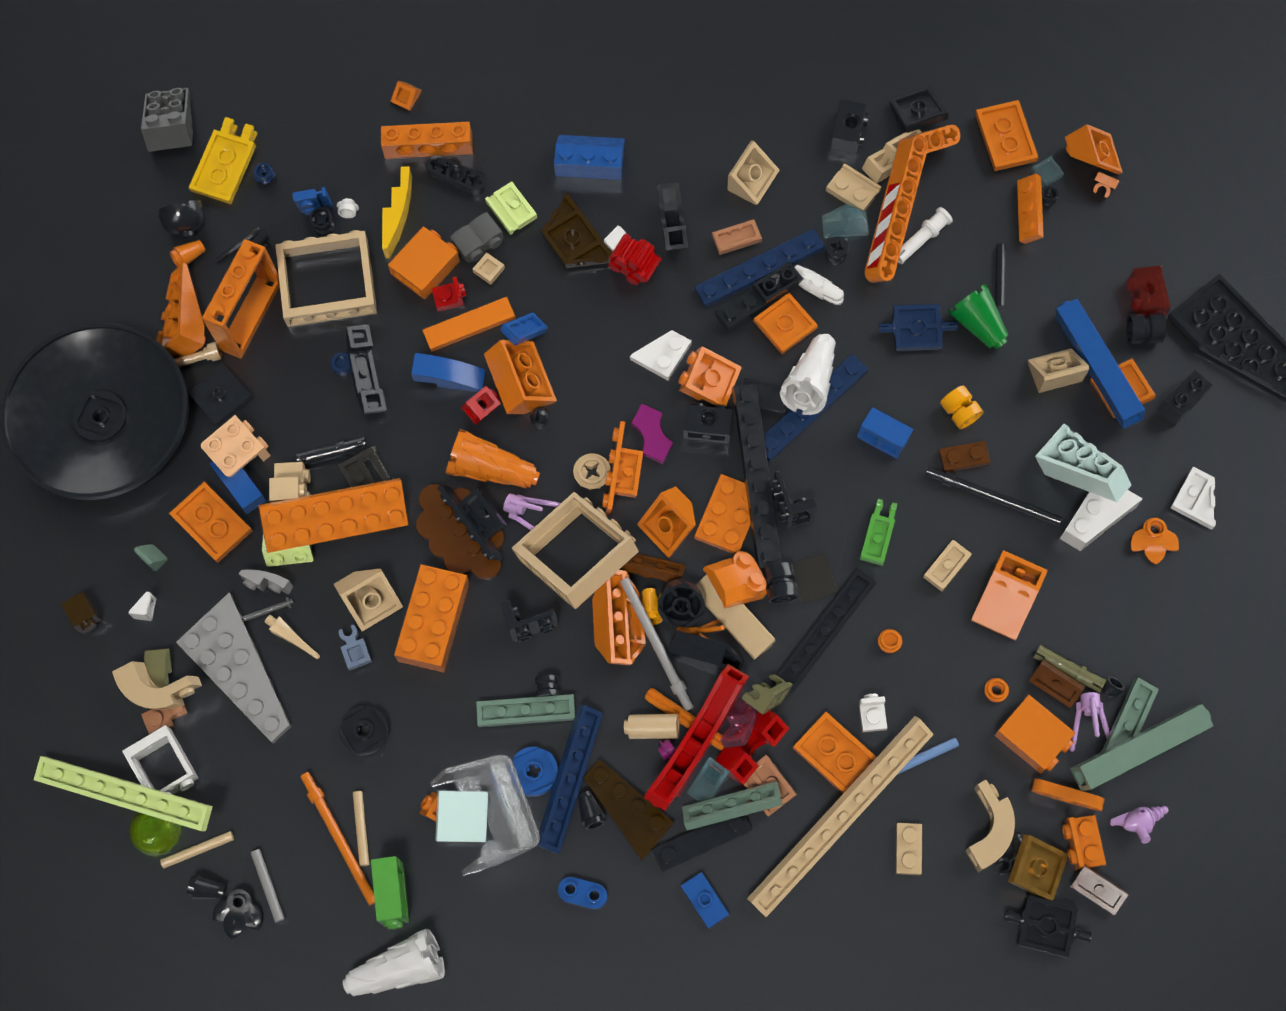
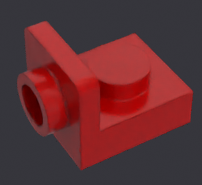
M457 277L452 278L453 283L432 288L438 312L464 305L462 297H465L466 293L463 283L458 284Z

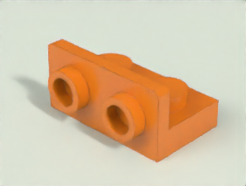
M1096 816L1068 817L1064 821L1065 824L1062 825V832L1065 840L1068 839L1070 849H1068L1067 853L1069 854L1070 864H1074L1075 870H1081L1084 864L1090 868L1105 866L1106 861Z

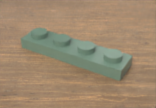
M1138 677L1133 679L1101 752L1140 733L1157 695L1158 688Z
M573 694L476 702L478 727L570 721L575 719Z
M776 781L683 806L684 825L688 831L781 806L783 803L780 787Z

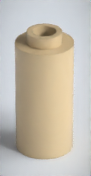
M679 714L629 715L628 720H624V733L628 734L629 739L679 738Z

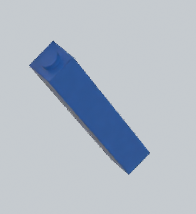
M1079 300L1065 301L1056 308V319L1076 353L1089 365L1088 373L1122 429L1144 420L1145 408Z

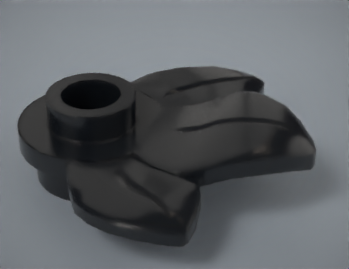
M235 889L228 895L226 900L220 901L215 906L213 920L224 921L225 933L230 939H235L243 932L246 926L254 930H260L262 914L260 909L252 903V897L247 890ZM236 898L242 899V906L236 905Z

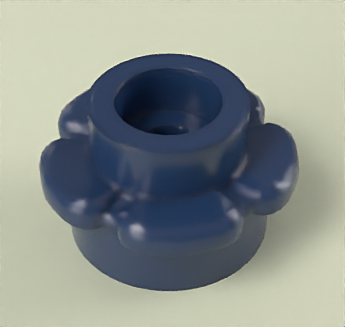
M260 163L254 169V179L258 183L268 184L271 182V179L275 178V170L267 163Z

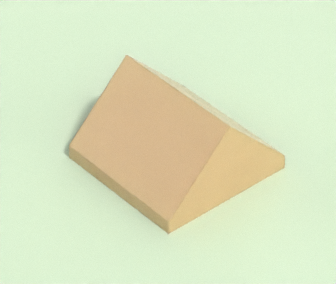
M750 141L729 173L728 191L754 205H758L780 170L754 141Z
M1072 349L1028 360L1038 393L1083 382L1089 370V365Z

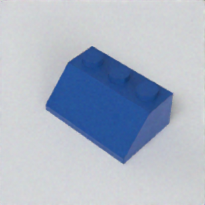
M559 135L554 158L555 176L622 180L625 139Z

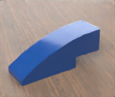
M415 353L411 375L413 381L435 383L437 387L479 392L484 386L486 369L444 357Z
M213 461L209 463L246 514L266 501L243 469H240L232 477H227Z

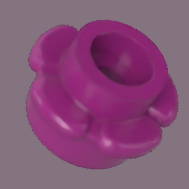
M669 739L663 742L660 740L661 746L657 748L664 760L671 759L676 751Z

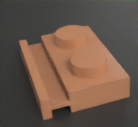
M765 755L756 762L759 767L744 786L750 789L778 782L783 805L763 810L770 817L793 799L797 793L771 759Z

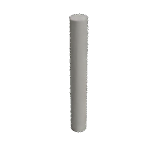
M260 849L251 852V856L275 923L280 922L285 918Z

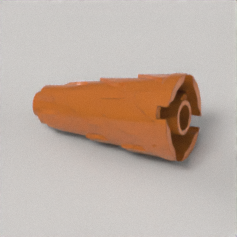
M462 429L458 432L451 452V462L448 461L446 474L514 485L526 489L531 487V484L536 486L540 472L536 471L537 468L534 467V464L522 460L514 454L498 448L497 445Z

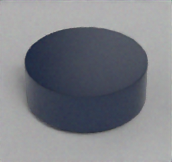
M339 352L335 354L330 362L333 372L339 376L349 375L351 371L348 353Z

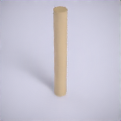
M362 791L353 792L359 865L368 866L370 864Z
M229 831L160 859L161 865L164 869L234 840L233 834Z

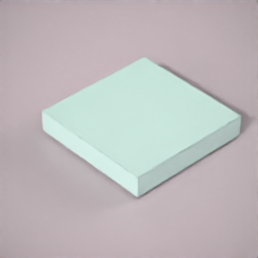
M438 790L435 841L486 842L488 792Z

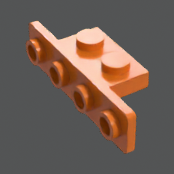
M620 421L619 427H614L612 441L616 442L615 450L611 449L609 455V463L613 465L612 471H607L605 485L609 486L608 494L604 493L602 507L606 508L605 514L610 516L612 511L614 494L636 498L643 451L621 448L625 427L624 421Z

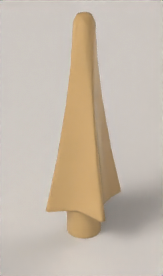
M272 615L266 618L265 623L270 626L269 630L271 633L294 644L315 659L320 658V655L307 645L280 616L278 619H275Z

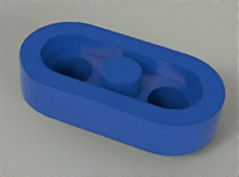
M567 877L558 886L560 898L569 904L597 910L602 908L607 902L605 888L597 883ZM569 885L575 887V891L572 894L566 893V888ZM594 891L599 893L597 900L590 899V894Z

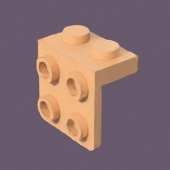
M236 415L201 443V448L227 477H232L257 455L263 462L271 456L266 450L269 447L260 436L255 438L252 434L254 429L246 420L241 422Z

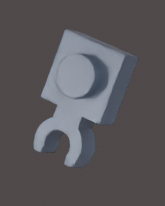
M351 625L353 632L350 636H345L343 630H339L340 638L347 643L340 648L349 671L372 662L364 639L357 640L358 630L354 625Z

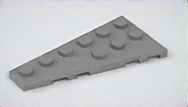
M229 592L176 643L274 744L291 725L273 689L271 680L268 678L252 638L245 627L242 616L236 607L233 596Z

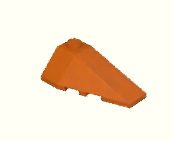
M183 262L171 273L166 294V300H169V303L161 316V319L165 321L163 331H158L156 341L172 357H181L195 353L204 346L206 341L204 336L205 326L188 266Z

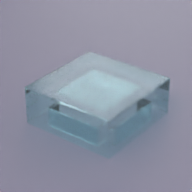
M1052 157L1033 166L1031 170L1033 174L1036 173L1041 176L1043 187H1047L1059 180L1064 174Z

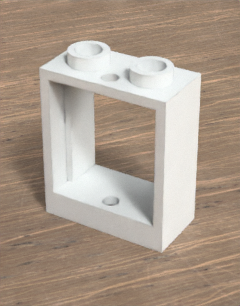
M165 725L122 752L140 784L154 789L139 760L169 742L187 773L159 790L174 794L179 790L185 791L194 785V781L199 778L173 731Z

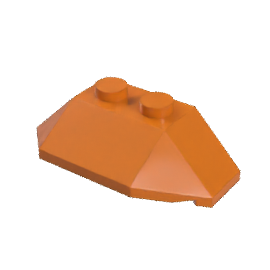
M618 570L594 593L592 598L595 647L609 664L631 665L645 647L646 642L645 631L620 581L629 577L627 571ZM631 581V583H632V585H633V587H634V589H635V591H636V593H637V595H638V597H639V599H640V601H641V603H642V597H641L639 591L637 590L636 586H635V585L633 584V582Z

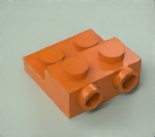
M703 346L696 351H692L686 362L690 364L687 372L683 371L678 380V383L681 384L679 391L698 401L703 399L715 406H726L732 393V387L735 385L742 367Z

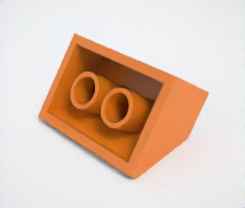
M499 340L484 353L507 414H526L537 407L542 408L557 401L533 341H525L515 346L510 340Z

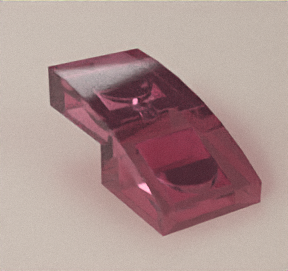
M745 701L737 702L727 716L731 725L720 740L724 748L744 746L751 735L758 711Z

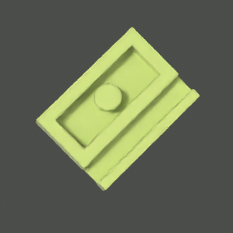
M513 182L494 192V195L485 198L488 206L510 235L515 230L521 229L537 219L536 212Z

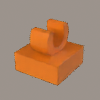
M1098 172L1095 181L1100 183L1094 186L1093 192L1096 193L1099 187L1104 186L1106 188L1104 197L1107 198L1111 193V188L1116 189L1119 180Z

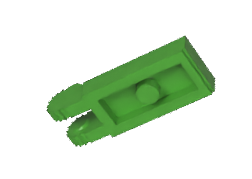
M878 499L874 514L872 513L860 560L883 566L895 523L894 516L897 503L892 502L887 518L879 515L883 507V500Z

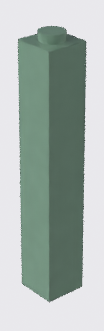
M1203 704L1191 706L1073 766L1070 770L1081 791L1091 790L1213 727L1211 715L1204 708Z

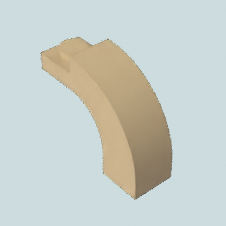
M132 661L112 671L117 686L124 696L131 702L145 708L162 710L179 708L185 705L182 698L194 694V690L202 686L199 677L187 675L163 688H159L150 679L145 663Z
M987 780L977 784L974 789L989 814L990 829L983 840L966 850L978 873L991 866L1006 852L1012 841L1015 829L1014 811L1009 798L1006 797L999 801L997 799L999 797L998 791L993 784L989 785Z

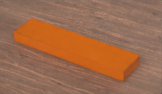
M504 297L423 329V333L431 352L512 321L516 317L508 298Z

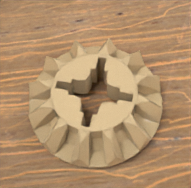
M591 453L577 460L573 473L575 480L581 487L589 490L600 489L605 484L607 471L611 472V468L603 456ZM594 467H597L596 473L598 476L592 475L587 479L588 471L586 468L592 470Z

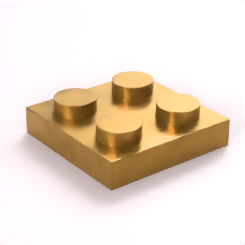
M1023 835L1008 882L1040 898L1053 901L1069 854L1031 835Z

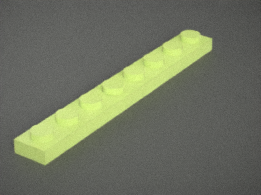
M40 756L34 780L199 831H206L213 807L45 756Z

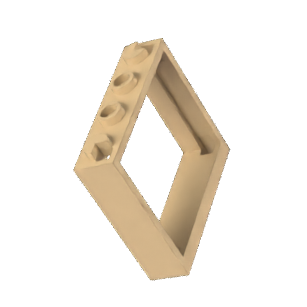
M353 230L346 234H329L326 237H308L300 241L288 240L281 244H275L283 318L288 327L377 314L369 242L365 231ZM360 246L366 297L291 308L285 257Z
M575 492L512 547L520 562L574 609L578 608L639 552L634 544L636 539L631 536L628 530L623 532L621 526L613 518L611 520L607 519V515L599 507L595 509L587 497L583 499ZM580 514H583L616 541L618 545L570 587L535 555Z

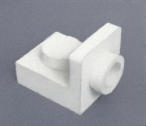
M878 694L864 695L863 699H860L858 705L862 732L887 730L884 707L885 697H878Z

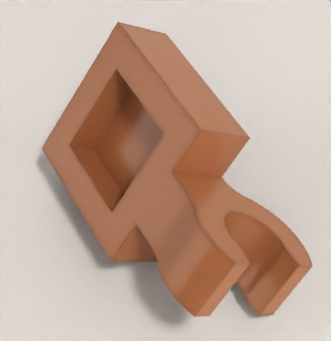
M184 705L169 710L151 709L141 715L150 735L165 725L170 729L174 728L172 720L182 717L188 712Z

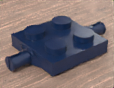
M940 304L894 305L892 323H879L878 332H892L895 338L896 351L942 350L943 331H957V321L943 322L940 315Z

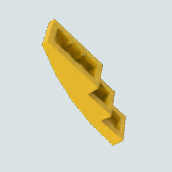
M409 166L401 167V187H392V206L383 208L382 249L385 258L391 257L407 219L412 190V174Z

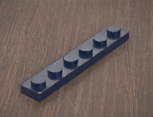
M811 229L696 285L695 292L704 307L707 308L752 286L755 282L788 262L795 265L824 251L825 246L815 229Z
M853 354L842 362L831 374L829 381L831 385L823 410L813 415H802L803 410L798 408L796 412L790 410L764 434L767 460L771 462L866 375L869 369Z
M586 705L578 706L535 846L556 854H560L603 716L602 712Z

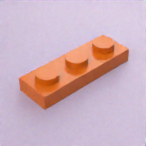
M1036 173L1017 180L1019 241L1023 244L1043 238L1041 176Z

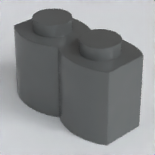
M485 212L468 225L457 230L450 238L452 244L458 249L464 260L469 263L481 259L486 250L495 249L500 246L504 236L494 220Z

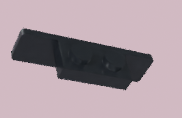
M439 485L437 489L441 493L440 498L455 511L453 513L454 517L467 527L469 537L473 541L478 542L482 547L480 549L481 553L488 560L500 561L503 556L491 542V539L507 524L481 489L476 488L461 501L450 486Z

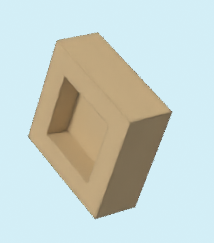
M486 253L473 268V273L492 285L503 272L505 266Z

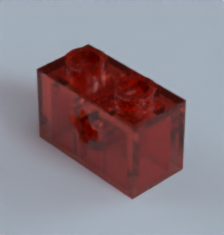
M1161 265L1133 269L1130 277L1127 279L1128 290L1132 291L1133 311L1137 312V314H1143L1145 317L1148 314L1163 313L1166 316L1171 306Z

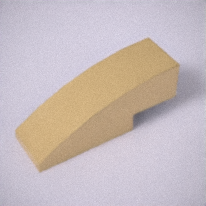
M919 129L909 133L905 132L887 142L882 150L866 159L862 169L875 183L890 176L899 141L902 138L922 132Z

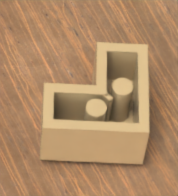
M303 462L274 463V478H269V501L271 503L310 495V492H307V483L311 481L310 470L306 469Z

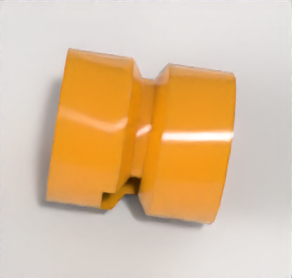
M964 385L948 393L940 402L948 414H953L952 420L960 430L974 423L984 413L976 401H971L972 395Z

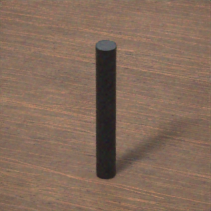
M1003 243L996 245L997 309L1005 308L1006 245Z

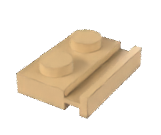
M844 163L841 170L837 172L827 185L826 191L863 214L875 199V196L881 191L882 186Z

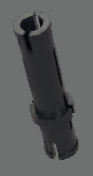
M365 436L349 441H344L343 439L339 440L337 444L296 453L297 461L303 462L306 466L338 457L347 458L350 454L368 451V445L365 443Z

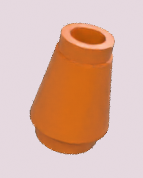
M197 240L173 247L174 250L170 251V256L177 267L183 262L188 265L204 253L205 248L202 242Z

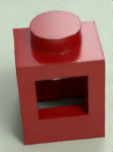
M485 386L470 398L461 409L477 425L501 403L497 393ZM478 402L484 404V409L478 404Z

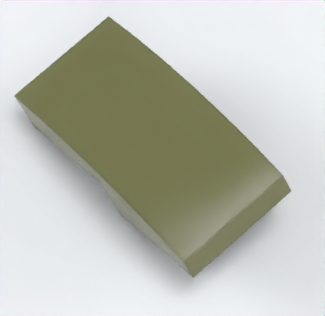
M169 648L146 650L144 663L150 679L159 688L169 685L168 673L172 672Z

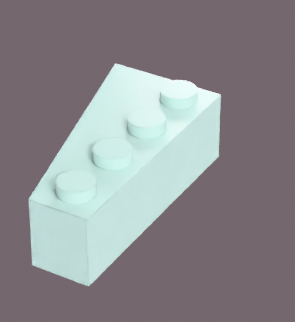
M1066 424L1060 427L1035 456L1044 475L1118 502L1131 487V483L1122 465L1104 452L1098 451L1092 443H1087L1081 435L1072 432Z

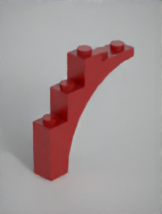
M729 664L720 673L685 737L660 775L646 792L644 798L650 801L653 806L666 811L675 798L679 797L685 790L698 764L707 754L718 731L727 721L749 678L748 675Z

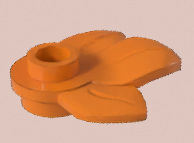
M1150 518L1144 523L1143 529L1133 534L1131 550L1134 552L1144 550L1147 559L1156 565L1164 558L1166 550H1179V540L1175 533L1167 530L1163 520ZM1156 527L1158 533H1153L1150 528Z

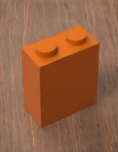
M423 226L388 264L391 275L425 300L432 293V288L437 287L460 262L458 249L452 243H445L436 231L432 229L429 231Z
M1028 695L994 736L1041 774L1045 769L1050 772L1059 761L1056 758L1059 752L1063 751L1066 753L1073 745L1074 741L1071 738L1075 732L1033 697Z

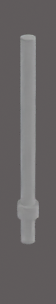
M629 577L620 581L672 684L670 688L673 694H677L686 711L694 708L685 691L687 687L683 680L680 681Z

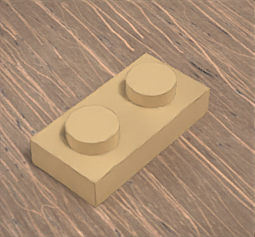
M952 540L923 578L943 592L971 557L972 553Z
M896 824L895 874H922V824Z

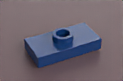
M532 312L503 324L500 331L516 346L544 334L548 327Z
M702 872L681 885L682 890L708 929L729 916L728 911Z

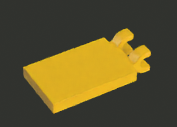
M225 117L221 130H214L190 183V191L232 204L256 148L253 141L258 133L254 131V126L245 123L242 135L239 137L234 135L238 128L234 124V120Z

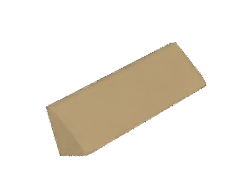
M707 574L697 583L705 594L706 607L754 660L772 647L775 638L744 604L724 609L723 603Z

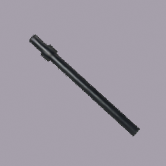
M928 466L925 473L929 477L942 481L943 485L949 487L953 485L1059 526L1062 517L955 477L956 474L947 471L945 473Z

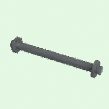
M285 597L286 601L242 616V620L246 622L286 606L292 608L294 602L292 598Z

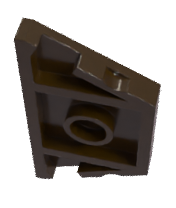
M567 192L564 194L559 207L553 211L551 219L546 222L541 230L542 236L566 268L610 263L611 251Z

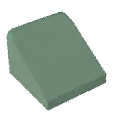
M153 544L138 546L134 549V552L154 571H157L168 560Z

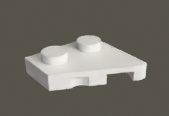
M671 330L634 352L630 356V360L669 380L691 346V340Z
M1192 467L1171 509L1212 530L1216 525V520H1214L1215 496L1213 494L1215 478Z

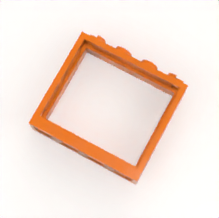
M244 239L202 317L220 350L242 359L280 287L279 275L266 247ZM255 271L257 277L228 329L226 323ZM270 281L274 282L272 287L267 285V283ZM219 315L224 316L222 322L217 320Z

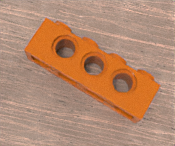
M470 122L381 126V147L385 159L473 154Z

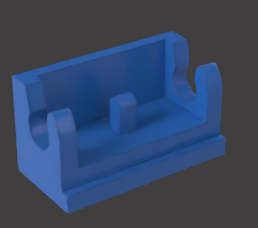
M872 407L859 429L857 438L898 459L914 429Z

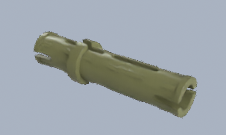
M1041 644L1033 657L1041 662L1045 660L1077 682L1097 691V693H1100L1101 688H1103L1106 682L1105 678L1103 679L1088 671L1086 666L1083 665L1081 667Z

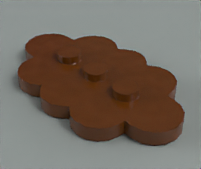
M438 484L426 486L419 495V503L423 512L417 518L416 528L422 538L429 540V548L432 554L437 558L444 559V564L448 571L464 575L472 571L481 580L495 578L501 571V560H488L481 553L480 549L482 547L478 542L473 541L469 537L467 527L454 517L453 513L455 511L440 498L441 493L437 489ZM465 488L453 490L461 501L471 493V491ZM502 530L491 539V542L498 551L504 544Z

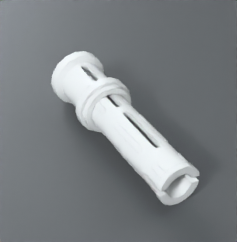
M937 208L936 213L929 220L923 221L922 228L902 245L898 263L903 264L928 239L937 237L939 231L946 224L950 225L953 222L951 215L944 208Z

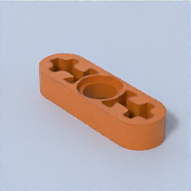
M1034 779L1031 789L1036 794L1095 811H1102L1105 801L1100 796L1041 779Z

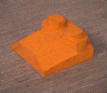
M740 551L733 558L703 568V571L706 572L721 599L724 609L763 599L767 594L766 579L749 553Z

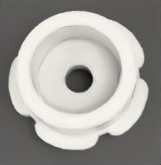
M345 198L337 203L338 214L344 218L355 217L357 210H359V206L352 199Z

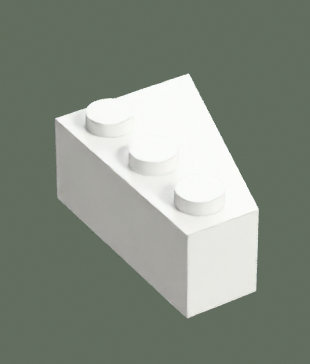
M1127 490L1119 501L1115 502L1089 492L1060 539L1081 551L1129 512L1137 508L1142 498Z

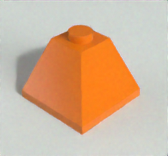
M1086 124L1065 137L1067 143L1066 150L1070 157L1118 175L1123 173L1110 133Z
M676 486L661 492L637 524L668 558L673 555L696 525L692 502Z

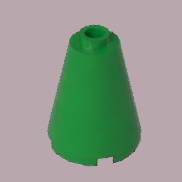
M984 284L981 286L982 292L979 289L975 290L955 305L956 311L951 308L948 312L989 349L994 346L997 350L1008 342L1005 339L1008 336V332L990 290Z

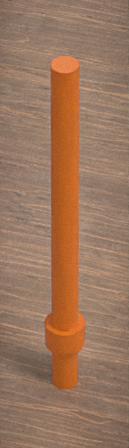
M309 772L304 773L300 777L309 792L307 794L312 804L316 805L368 905L375 904L374 893L327 807L321 788H317Z

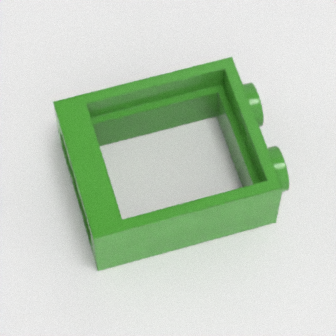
M396 856L372 859L371 868L377 922L384 927H388L389 930L403 928V923H409L403 862Z

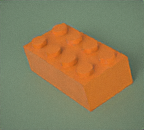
M420 565L394 654L398 662L445 672L470 584L467 575Z

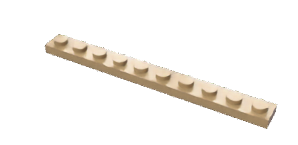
M913 717L747 898L765 917L773 911L934 735L920 718Z

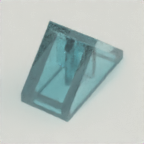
M845 204L822 216L824 238L869 234L867 213Z
M709 757L687 794L698 802L713 799L729 779L730 772Z

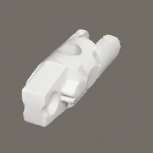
M799 265L795 266V269L803 278V281L799 284L801 288L821 300L824 299L833 303V305L839 306L843 303L844 292L832 284L833 282L812 270Z

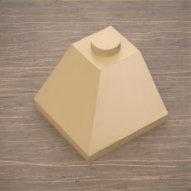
M381 569L356 571L334 583L335 588L361 631L366 630L403 608Z

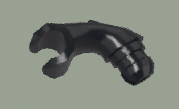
M1019 832L1014 833L1011 841L1013 843V856L1009 859L1002 857L995 864L996 866L1002 863L1006 866L1007 870L999 873L1002 876L1010 874L1023 837Z

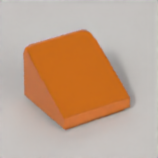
M398 81L390 102L411 110L422 90L406 82Z

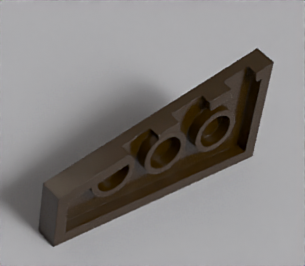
M599 759L583 778L643 862L652 849L671 829L674 822Z

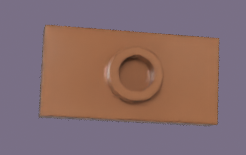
M754 219L712 232V238L719 255L762 242V237Z

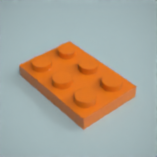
M1019 100L976 110L975 116L994 171L1037 162L1038 154Z
M721 474L699 524L695 539L736 554L741 551L751 527L746 486L741 481Z
M205 482L169 513L217 563L252 532V529Z
M827 712L793 746V749L842 794L877 758Z

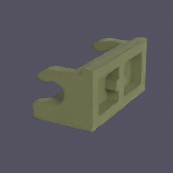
M772 674L769 678L776 682V686L771 688L770 685L764 682L761 685L754 684L752 686L754 690L749 693L746 692L741 699L761 714H765L782 703L793 684L791 682L787 683L779 676Z

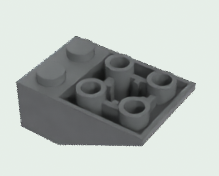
M174 88L169 91H152L145 94L141 131L148 152L192 146L193 129L189 88Z

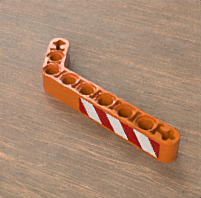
M947 125L902 138L899 141L865 267V277L869 282L890 281L894 277L926 154L957 144L960 140V131L957 126Z

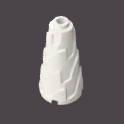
M819 334L813 338L806 352L801 355L797 365L792 368L781 386V400L794 412L798 408L803 410L802 415H813L819 413L825 407L831 385L829 381L833 370V352L836 344L829 334Z
M423 929L408 939L387 948L388 951L367 960L365 964L349 971L346 974V979H343V987L347 994L351 993L352 996L369 993L376 994L393 988H405L418 983L423 984L443 978L445 975L443 957L438 958L437 951L440 948L434 935L429 929Z

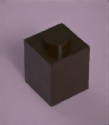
M83 592L61 604L71 624L80 633L93 630L102 621L90 599Z

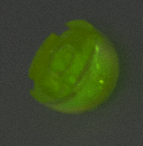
M138 812L130 823V840L137 850L146 855L157 857L167 854L178 843L181 835V826Z

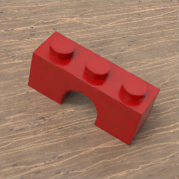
M755 710L714 760V763L726 776L744 785L759 767L752 759L754 751L764 744L775 747L789 730V727L774 712L769 710L767 713L761 714Z

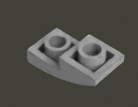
M241 570L239 573L244 580L243 584L254 591L258 588L264 592L268 585V588L278 594L283 591L289 595L293 588L289 580L266 571Z

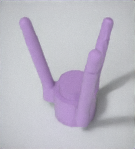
M510 493L505 500L503 510L509 513L508 518L516 520L529 530H532L534 526L519 517V514L523 515L526 508L537 511L543 510L542 507L534 504L558 507L561 503L529 498L519 494L516 496Z
M1083 693L1080 695V702L1076 703V715L1073 726L1075 734L1071 738L1074 741L1070 747L1071 752L1075 750L1082 712H1084L1085 716H1092L1096 737L1100 736L1097 716L1099 715L1106 739L1108 738L1110 732L1099 693Z

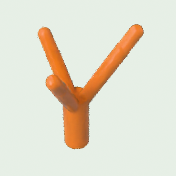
M717 619L700 627L682 628L677 626V630L707 638L701 633L721 631L725 627L723 625L716 626L721 623Z

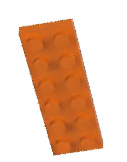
M400 478L258 505L267 553L408 525Z

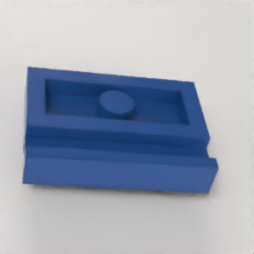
M322 187V191L318 192L315 189L292 193L294 203L300 213L310 215L318 207L328 206L333 208L332 200L325 187Z

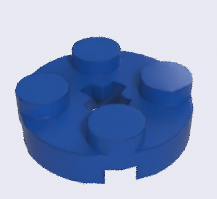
M534 746L524 748L516 753L509 767V777L512 785L517 791L527 797H538L548 793L553 788L558 773V765L553 755L544 749ZM534 765L535 768L541 769L538 772V777L533 778V776L527 775L530 771V766Z

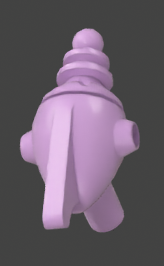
M1156 806L1150 809L1138 807L1111 819L1110 825H1120L1125 830L1136 832L1141 842L1145 844L1151 840L1148 833L1152 832L1155 822L1163 818L1164 814H1167L1169 810L1166 806Z

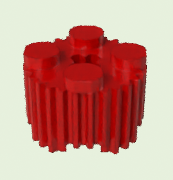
M625 233L610 255L608 266L617 273L625 274L627 281L631 284L638 285L639 282H648L662 258L653 252L654 246L645 239L636 241L630 238L631 235Z

